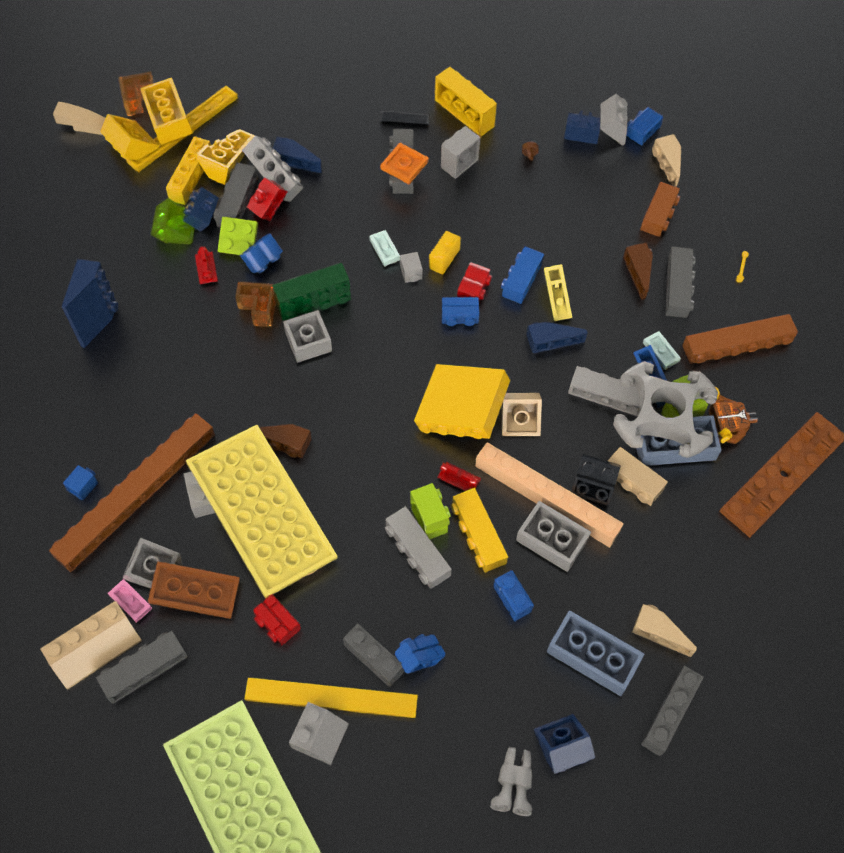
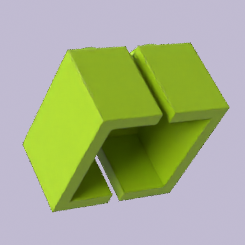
M431 483L410 491V508L417 523L428 538L433 539L448 533L449 517L451 515L448 507L443 506L441 502L443 498L440 490L435 489L434 484Z

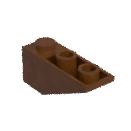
M294 424L259 427L272 450L284 451L291 457L303 458L312 439L310 430Z

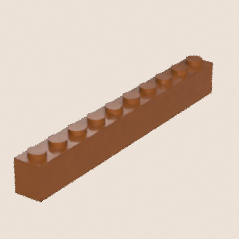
M198 414L189 417L184 422V425L180 429L175 430L165 443L160 444L150 457H146L136 470H132L121 484H117L107 497L102 498L92 511L87 512L77 525L72 526L62 539L57 540L49 552L71 573L185 465L187 459L193 457L215 436L213 427Z

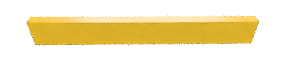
M225 86L188 113L186 117L192 132L238 98L237 93ZM156 137L154 140L160 145L158 149L139 160H127V163L137 172H140L185 137L164 144H160L158 137Z
M248 678L245 701L306 707L307 703L310 702L324 709L409 718L416 717L418 695L257 678Z

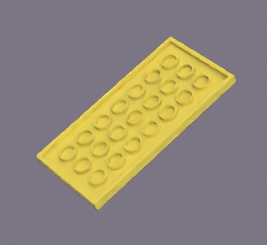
M258 425L186 460L189 469L265 599L337 559V554Z

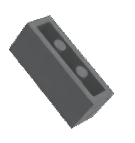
M358 623L343 638L344 646L387 686L391 687L404 673L402 663Z

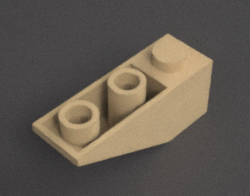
M672 134L656 139L652 153L658 159L661 169L665 171L668 181L674 187H677L680 178L681 145L675 135Z

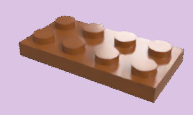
M157 561L148 603L231 619L240 577Z

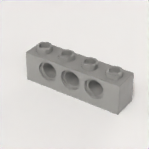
M255 135L242 151L263 177L275 181L288 191L283 200L291 202L304 188L300 184V178L291 173L290 166L280 159L281 155L270 147L271 143L265 137L260 138Z

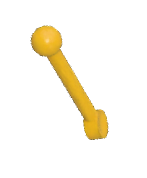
M747 251L742 252L741 268L736 278V281L739 283L744 279L742 275L746 258L749 256Z

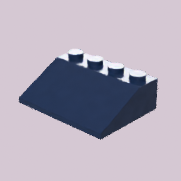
M77 259L62 309L81 347L84 348L113 319L114 312L118 310V302L115 300L114 292L110 288V283L107 281L105 270H103L100 262Z

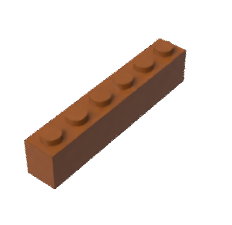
M790 314L688 335L682 346L689 363L697 362L699 364L706 360H718L724 356H736L742 352H754L765 347L772 348L779 344L787 345L793 342L798 331Z

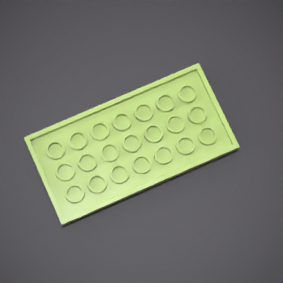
M242 700L163 744L214 853H321Z

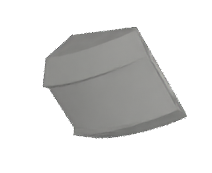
M140 538L122 579L151 588L157 561L182 566L181 554Z

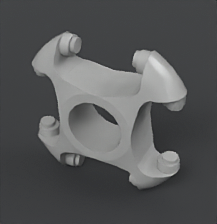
M643 361L623 373L620 379L621 386L624 388L634 386L639 392L640 413L634 421H628L622 414H617L614 418L613 425L626 444L631 448H642L643 438H641V435L662 437L683 444V446L680 445L678 455L686 458L701 453L713 442L712 432L703 431L697 434L693 424L692 406L696 399H704L707 403L714 404L718 395L715 386L702 372L689 371L688 381L690 383L669 382L649 376V373L652 374L654 365ZM656 402L669 403L677 409L680 416L674 418L661 416L654 411L651 404Z

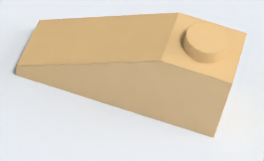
M643 604L632 633L692 657L697 647L664 612L659 611L653 605Z

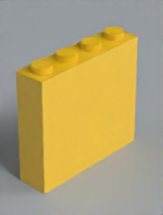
M436 364L414 422L420 431L424 433L434 432L441 435L452 434L458 437L470 436L476 439H490L510 379L503 369Z

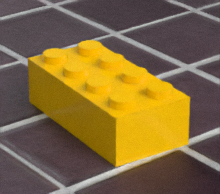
M448 67L436 76V102L480 137L495 127L497 103L492 98H489L482 90L475 87L469 80H466L458 71L451 67Z
M172 78L140 88L160 144L193 134Z

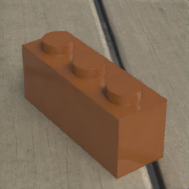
M660 182L643 219L641 231L658 237L661 236L662 231L666 232L670 223L667 220L668 218L672 219L675 211L673 206L678 205L681 197L678 196L680 188Z

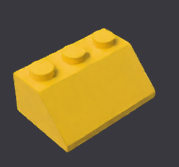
M107 114L100 132L113 145V148L121 154L122 158L126 160H139L159 148L160 145L135 120Z

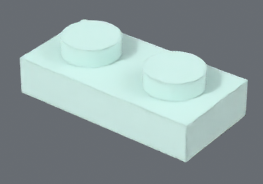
M386 230L369 236L370 242L384 266L400 260V255Z
M659 331L644 339L643 344L646 347L652 346L657 360L664 370L680 362L681 358Z

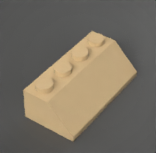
M114 601L42 647L41 651L53 671L68 690L142 640L119 604Z

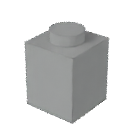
M418 253L400 255V267L405 283L421 280L423 269Z

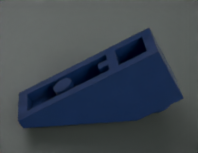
M277 137L272 149L281 155L280 159L286 162L290 167L322 173L320 158L294 140Z
M536 322L528 325L526 336L532 353L584 343L587 337V330L549 322Z

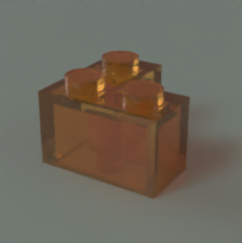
M152 72L118 77L127 116L144 113L142 106L144 98L140 88L154 84Z
M238 282L235 296L238 309L252 310L251 316L254 326L272 327L276 304L272 286L274 284Z

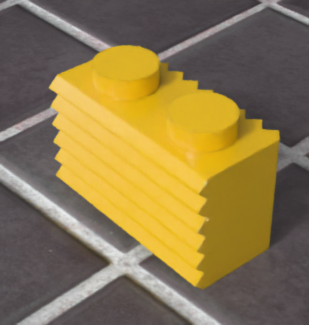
M445 231V234L441 236L440 241H438V244L429 254V269L440 274L445 273L460 250L461 238Z

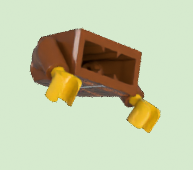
M715 387L718 391L717 400L714 404H711L708 410L709 416H714L719 442L736 444L746 436L750 424L757 423V413H746L742 402H736L722 396L718 388Z

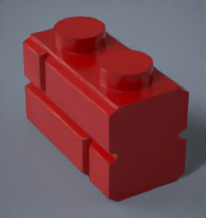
M273 594L253 610L256 616L254 618L255 622L261 628L265 626L269 630L267 635L274 643L279 641L281 645H284L301 629L299 622Z

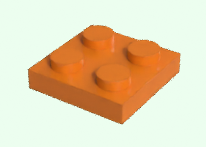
M399 143L382 162L381 170L410 184L428 163V157Z

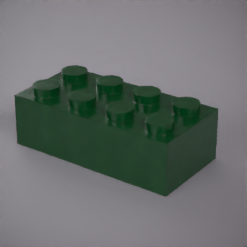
M342 263L272 285L276 306L282 321L317 310L328 309L331 306L344 304L351 300L350 281Z

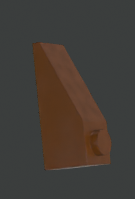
M647 243L626 247L623 258L640 297L644 300L649 290L653 252L648 248Z

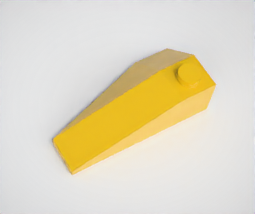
M239 129L226 135V138L221 141L219 139L216 140L211 146L208 144L203 146L196 154V159L210 179L225 185L230 179L231 170L235 168L236 163L241 162L245 155L242 150L255 135Z

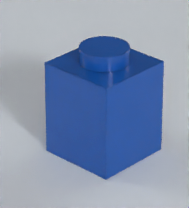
M78 465L63 484L68 492L84 501L98 484V481L95 478L96 474L88 467L84 469Z

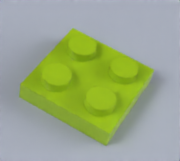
M222 217L218 252L241 255L256 243L258 222Z

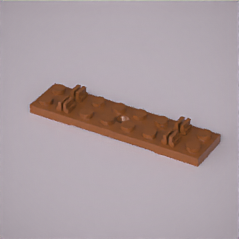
M816 412L719 512L748 537H751L844 442V433ZM781 472H786L787 477L782 476Z

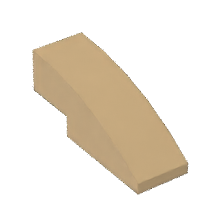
M58 102L53 113L56 123L73 126L75 131L103 135L100 131L106 119L105 117L79 106Z

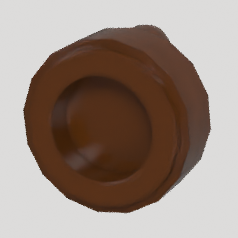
M535 142L524 143L522 145V154L528 156L530 160H534V156L539 152L538 144Z

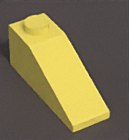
M562 264L544 268L554 322L572 318Z

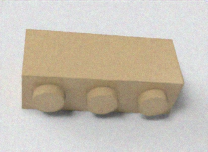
M621 447L608 460L609 462L621 465L616 481L625 490L634 493L641 502L647 503L650 506L663 492L668 481Z

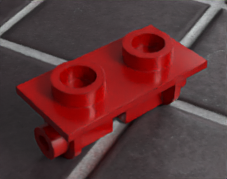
M200 247L198 254H195L200 284L216 282L218 280L213 252H209L206 247Z
M448 462L442 464L441 472L437 477L463 491L476 489L481 480L480 477Z

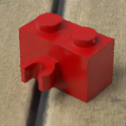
M264 177L259 183L255 194L250 198L247 208L260 218L271 221L288 191L275 181Z

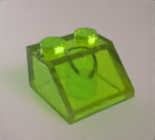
M167 198L156 206L151 235L165 243L191 244L195 228L183 221L185 207Z

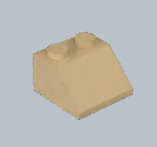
M539 393L505 394L501 405L502 436H540L542 399Z

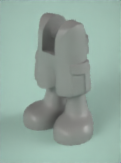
M509 747L499 775V782L503 787L500 794L491 800L490 807L496 811H509L511 809L512 787L515 786L517 791L512 811L520 816H530L532 814V806L527 801L526 790L531 788L532 785L531 752L524 750L521 766L514 765L516 748Z

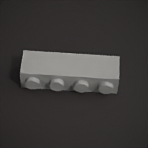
M576 367L568 394L635 416L639 415V392L634 386L624 388L620 384V379L609 377L604 373L591 371L586 367Z
M406 506L386 518L385 530L387 534L395 538L397 548L401 553L405 552L408 556L407 561L413 569L416 568L420 573L418 576L424 585L428 584L430 589L451 576L452 569Z

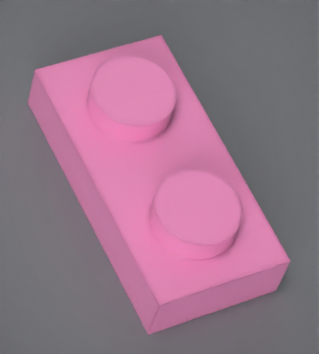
M124 579L108 593L136 623L152 609Z

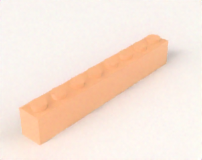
M488 442L476 457L475 467L536 504L538 501H541L591 531V537L609 548L620 533L624 523Z

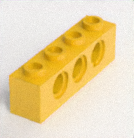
M197 137L193 138L166 186L170 201L186 205L190 194L204 172V169L196 159V154L203 146L207 144L211 146L210 141Z

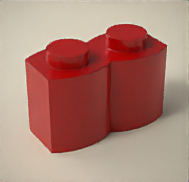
M470 262L458 288L457 297H479V300H483L486 293L484 288L486 285L489 286L492 280V275H490L491 269Z

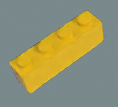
M473 488L453 496L452 512L454 515H458L460 529L463 533L466 532L468 536V546L471 550L474 549L477 555L475 560L478 567H482L484 572H488L507 564L508 555L476 489Z

